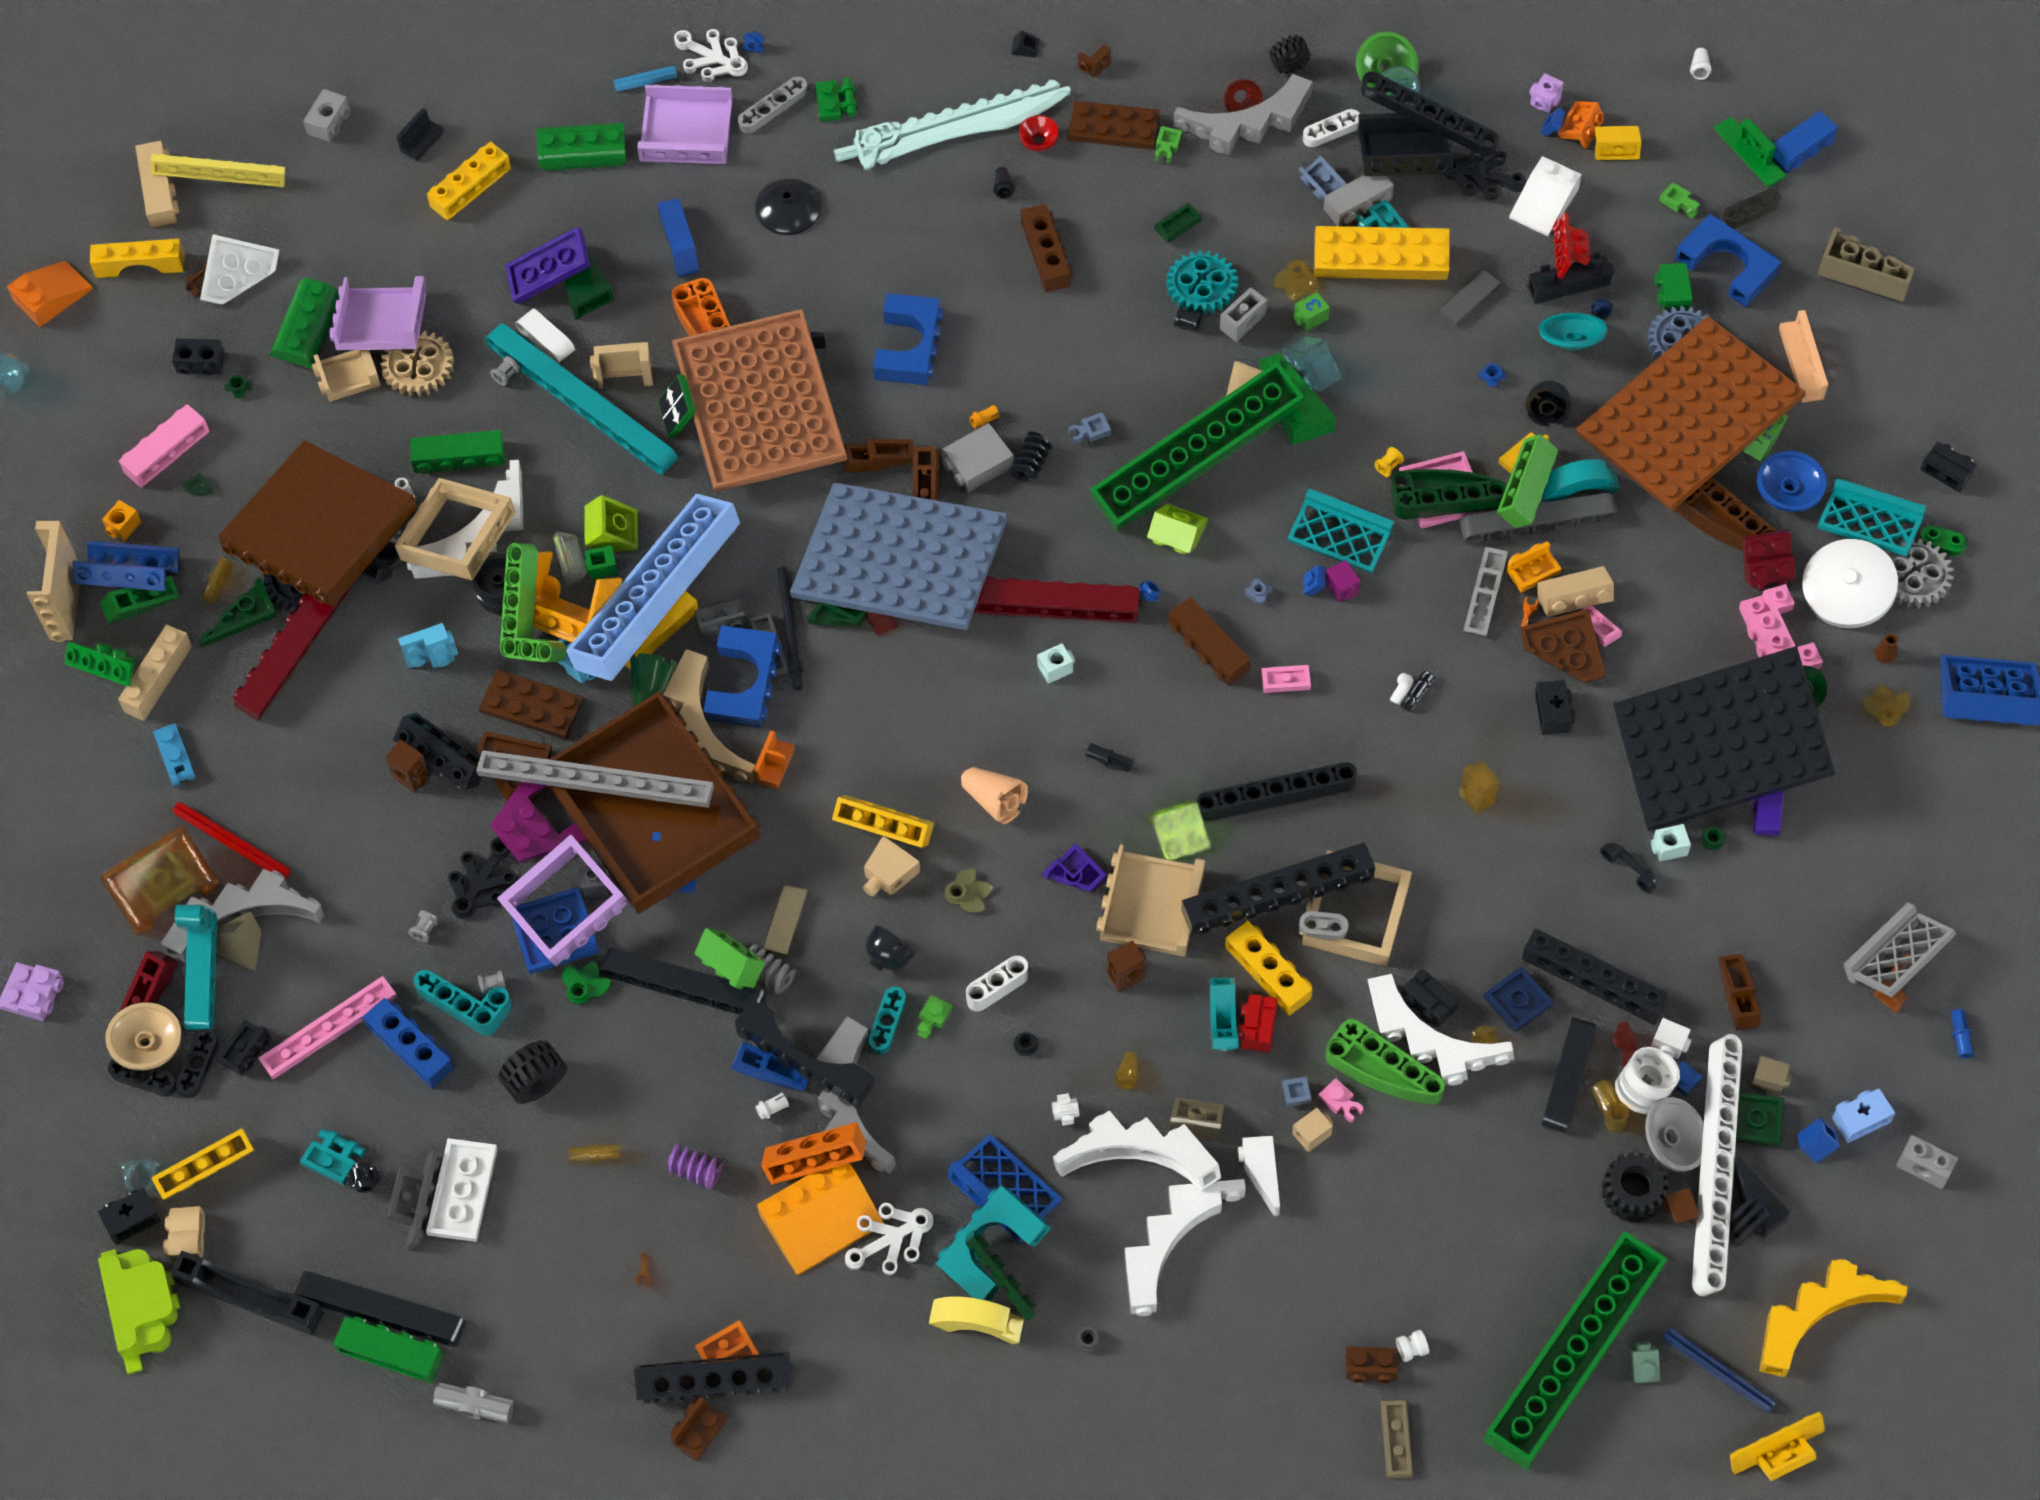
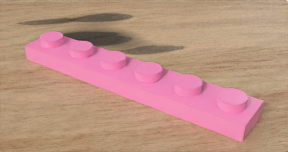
M383 976L260 1056L258 1058L260 1063L274 1080L363 1021L362 1017L383 998H386L389 1002L398 998L395 991Z

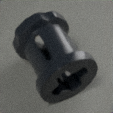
M1179 307L1174 326L1179 327V325L1192 328V331L1197 332L1202 313L1189 312L1184 310L1183 307Z

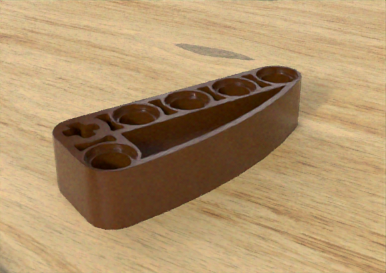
M1713 477L1686 499L1688 501H1683L1674 509L1675 512L1704 533L1743 551L1742 537L1777 532Z

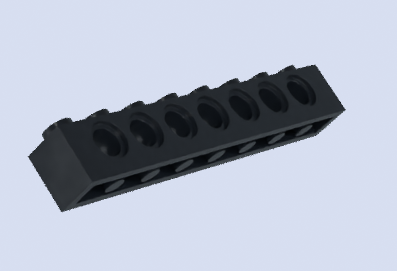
M1363 842L1182 900L1181 911L1190 934L1203 935L1210 932L1213 928L1220 926L1228 927L1235 921L1242 919L1250 920L1263 912L1272 913L1285 905H1297L1304 899L1311 897L1319 898L1332 890L1341 891L1354 883H1366L1374 877L1375 864L1366 843ZM1343 867H1350V868H1352L1353 870H1352V871H1345V870H1343L1342 868H1343ZM1327 874L1330 876V878L1324 879L1321 878L1319 875ZM1304 881L1307 885L1300 886L1297 882ZM1280 888L1285 892L1276 893L1274 889ZM1260 896L1262 899L1256 901L1253 900L1251 897ZM1236 903L1239 906L1236 908H1231L1228 906V904ZM1213 910L1216 914L1208 915L1205 911Z

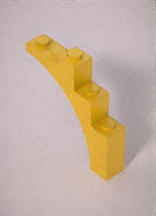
M1844 1259L1832 1260L1827 1269L1825 1288L1815 1282L1802 1283L1798 1290L1795 1311L1785 1305L1771 1307L1767 1318L1759 1372L1785 1377L1789 1371L1793 1353L1798 1342L1823 1317L1843 1307L1859 1303L1888 1302L1902 1304L1906 1297L1908 1286L1901 1285L1900 1282L1895 1280H1877L1874 1276L1868 1274L1856 1275L1858 1265H1853Z

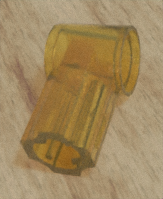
M1610 1080L1600 1081L1591 1087L1590 1092L1605 1118L1607 1129L1616 1133L1621 1132L1627 1126L1629 1109L1618 1098ZM1612 1115H1619L1622 1119L1616 1120L1612 1118Z

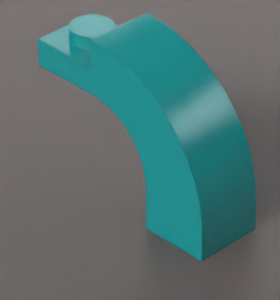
M1581 460L1560 466L1550 472L1549 480L1542 494V501L1564 500L1570 495L1586 489H1599L1615 493L1621 488L1614 469L1607 468L1604 460Z
M1234 977L1209 978L1212 1050L1229 1051L1237 1049L1238 1034L1236 1027Z

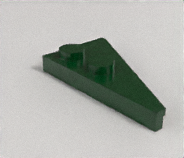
M260 577L254 581L255 585L246 594L242 593L237 601L231 604L219 616L220 621L212 629L208 628L202 634V637L198 639L201 648L278 617Z

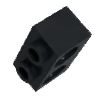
M176 338L172 362L176 372L184 375L221 374L225 351L221 340Z

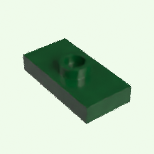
M1188 202L1156 223L1154 230L1167 243H1170L1200 223L1202 216Z

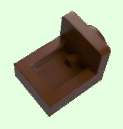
M1105 44L1092 57L1083 52L1078 54V67L1082 72L1094 78L1103 69H1107L1111 63V48Z

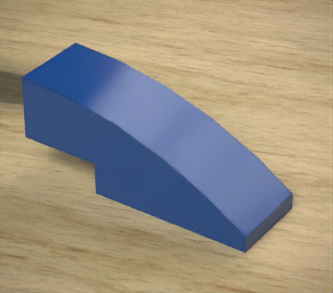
M745 1042L739 1046L730 1068L755 1079L799 1091H804L809 1081L800 1076L792 1066L786 1067L782 1065L773 1054H766L759 1048Z

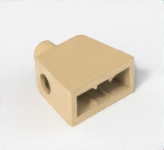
M883 836L865 864V876L869 881L863 886V889L872 897L880 889L892 895L919 874V861Z

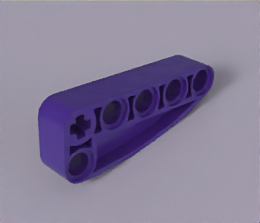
M1783 791L1753 800L1754 835L1779 837Z

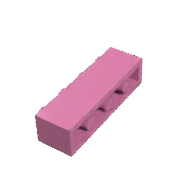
M188 404L185 405L118 460L123 473L142 488L209 433V428L202 416Z

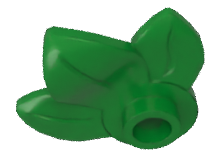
M594 961L585 965L579 971L568 965L562 975L563 983L567 987V998L576 1005L584 1004L590 998L602 996L611 984L610 979L600 978L598 966ZM582 991L583 995L575 996V993Z

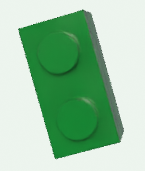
M1687 263L1660 264L1658 273L1654 275L1655 287L1659 288L1657 303L1662 306V313L1663 310L1671 313L1672 307L1680 311L1681 306L1684 307L1685 311H1688L1693 299Z

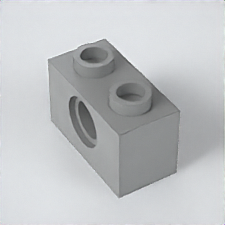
M323 89L303 121L307 134L330 142L334 135L338 134L343 120L349 116L350 107L346 96Z
M1250 287L1221 314L1220 330L1237 342L1266 316L1267 299Z
M1911 1135L1896 1166L1943 1189L1958 1158Z

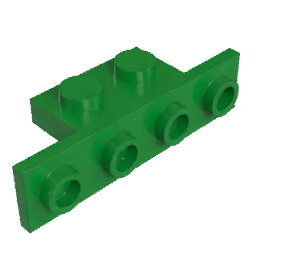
M1729 117L1714 126V130L1768 188L1786 177L1781 169L1772 161L1776 148L1774 143L1749 118L1742 121L1741 125H1739L1732 117Z
M72 641L67 642L66 665L125 686H131L136 657L128 655L126 650L111 649V645L105 643H97V647H86Z

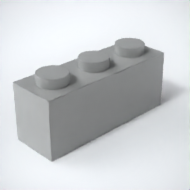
M1363 175L1324 197L1323 209L1338 227L1349 224L1357 215L1367 214L1368 208L1385 199L1389 202L1393 197L1394 184L1387 176Z

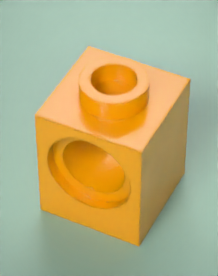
M120 500L116 502L102 519L106 528L105 532L113 539L119 538L124 542L142 522L137 510Z

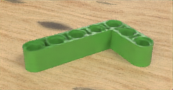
M512 543L509 545L506 554L500 639L501 653L507 658L537 662H562L567 655V648L563 642L532 638L538 550L531 543Z

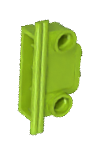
M113 1249L101 1253L98 1262L117 1349L124 1359L127 1374L131 1375L143 1370L140 1354L150 1351L155 1353L162 1352L169 1347L172 1335L167 1326L176 1322L178 1318L177 1309L181 1308L177 1293L173 1294L172 1290L175 1280L171 1276L170 1271H166L160 1262L153 1261L145 1251L140 1249L117 1255V1250Z

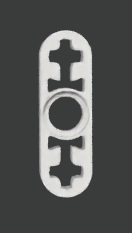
M1348 109L1307 126L1303 131L1304 144L1308 147H1317L1357 130L1358 114L1360 113L1357 110ZM1328 125H1335L1338 129L1336 131H1329L1326 127Z

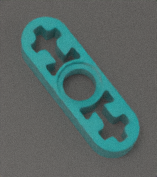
M893 986L888 988L882 998L868 1039L869 1048L874 1054L883 1055L891 1048L906 1005V994L900 987ZM899 995V1000L895 1001L893 1010L891 1009V998ZM883 1016H892L894 1018L893 1024L890 1026L881 1024L880 1020ZM881 1032H883L884 1043L877 1047L875 1041H879Z

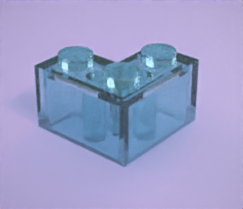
M1302 335L1282 348L1284 358L1294 369L1302 371L1304 375L1303 380L1312 390L1322 392L1342 379L1324 339Z

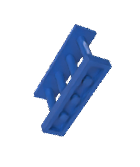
M89 541L87 543L88 562H72L74 584L158 591L166 590L165 572L179 573L181 570L180 548Z

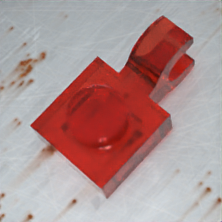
M1628 1022L1618 1024L1613 1036L1617 1048H1621L1624 1054L1622 1060L1624 1067L1627 1065L1628 1059L1637 1051L1636 1041Z

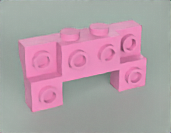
M1786 584L1764 590L1763 595L1741 601L1739 610L1747 625L1748 636L1756 644L1758 657L1795 646L1780 615L1792 611L1795 605ZM1814 642L1797 647L1803 665L1812 666L1818 670L1821 669L1823 661Z

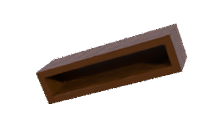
M1191 596L1169 611L1168 625L1170 629L1183 638L1185 645L1189 649H1194L1204 665L1211 667L1219 681H1224L1230 686L1250 671L1251 659Z

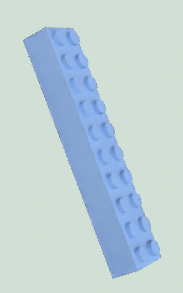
M695 494L566 650L574 670L609 681L614 679L738 527L740 521L733 503Z

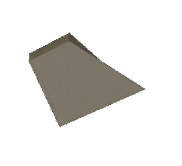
M251 911L217 928L216 952L221 957L255 971L262 932Z

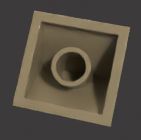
M1175 1097L1170 1120V1131L1185 1124L1196 1138L1219 1142L1225 1105Z

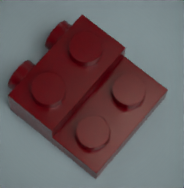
M1788 530L1742 537L1745 581L1749 586H1753L1754 589H1764L1768 583H1775L1781 586L1784 584L1788 585L1789 580L1796 579L1795 560L1791 553V535Z

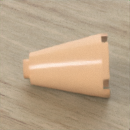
M976 767L965 770L961 776L962 787L997 822L1007 824L1016 818L1020 813L1017 810L1020 803L1025 804L1027 800L1028 786L1020 779Z

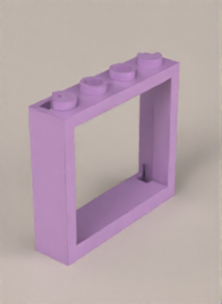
M569 835L497 898L555 966L564 959L568 960L574 950L584 946L589 941L590 936L596 931L605 928L608 921L613 916L622 913L621 909L630 903L572 835ZM579 854L613 895L550 949L515 907L575 855Z

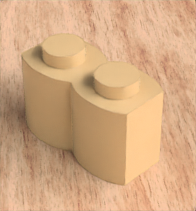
M201 1206L170 1208L169 1216L165 1217V1229L169 1231L168 1240H164L165 1255H168L172 1262H176L181 1250L203 1258L205 1214Z

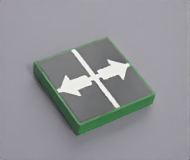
M678 374L658 400L668 438H676L696 412L685 375Z

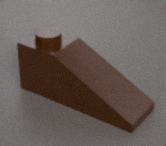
M913 447V497L938 501L942 475V449L938 447Z

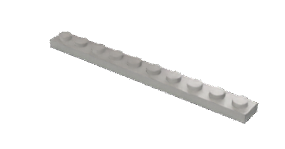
M482 750L476 770L478 776L707 808H709L714 789L713 782L484 750Z

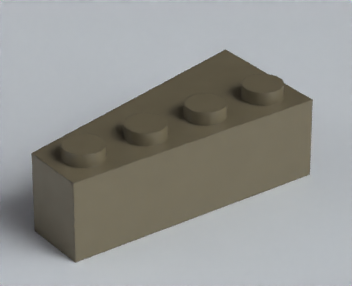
M1834 227L1817 275L1904 302L1915 268L1890 255L1887 257L1879 253V249L1873 246L1868 248L1859 243L1858 238L1852 235L1848 237L1841 233V229Z

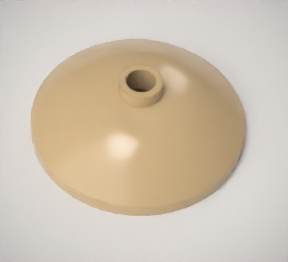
M137 1003L124 1008L113 1017L106 1031V1045L111 1057L121 1066L132 1070H150L163 1065L174 1056L181 1042V1028L178 1019L169 1009L155 1003ZM145 1042L150 1043L148 1046H142Z

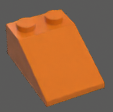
M66 260L24 273L7 286L13 301L39 327H42L93 289Z

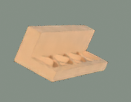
M1801 310L1798 311L1796 321L1780 323L1779 331L1795 383L1805 390V397L1801 399V403L1824 400L1828 382L1806 311Z

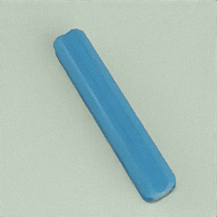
M672 65L614 80V87L617 92L674 79L677 77L676 68Z

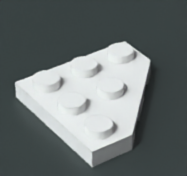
M213 234L200 300L223 305L275 272L279 250Z

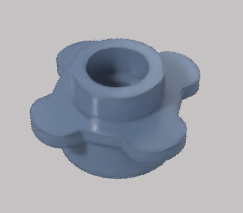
M1259 578L1253 579L1252 585L1245 589V595L1256 603H1264L1267 595L1272 593V586L1262 583Z

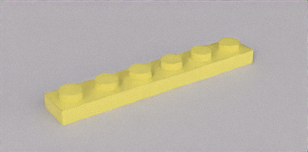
M151 154L152 175L284 187L285 167Z

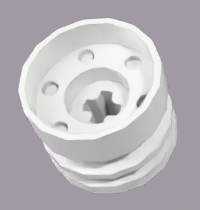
M1643 1047L1634 1052L1627 1065L1615 1081V1091L1620 1101L1634 1112L1648 1114L1653 1104L1667 1098L1680 1079V1070L1674 1059L1666 1052L1653 1047Z

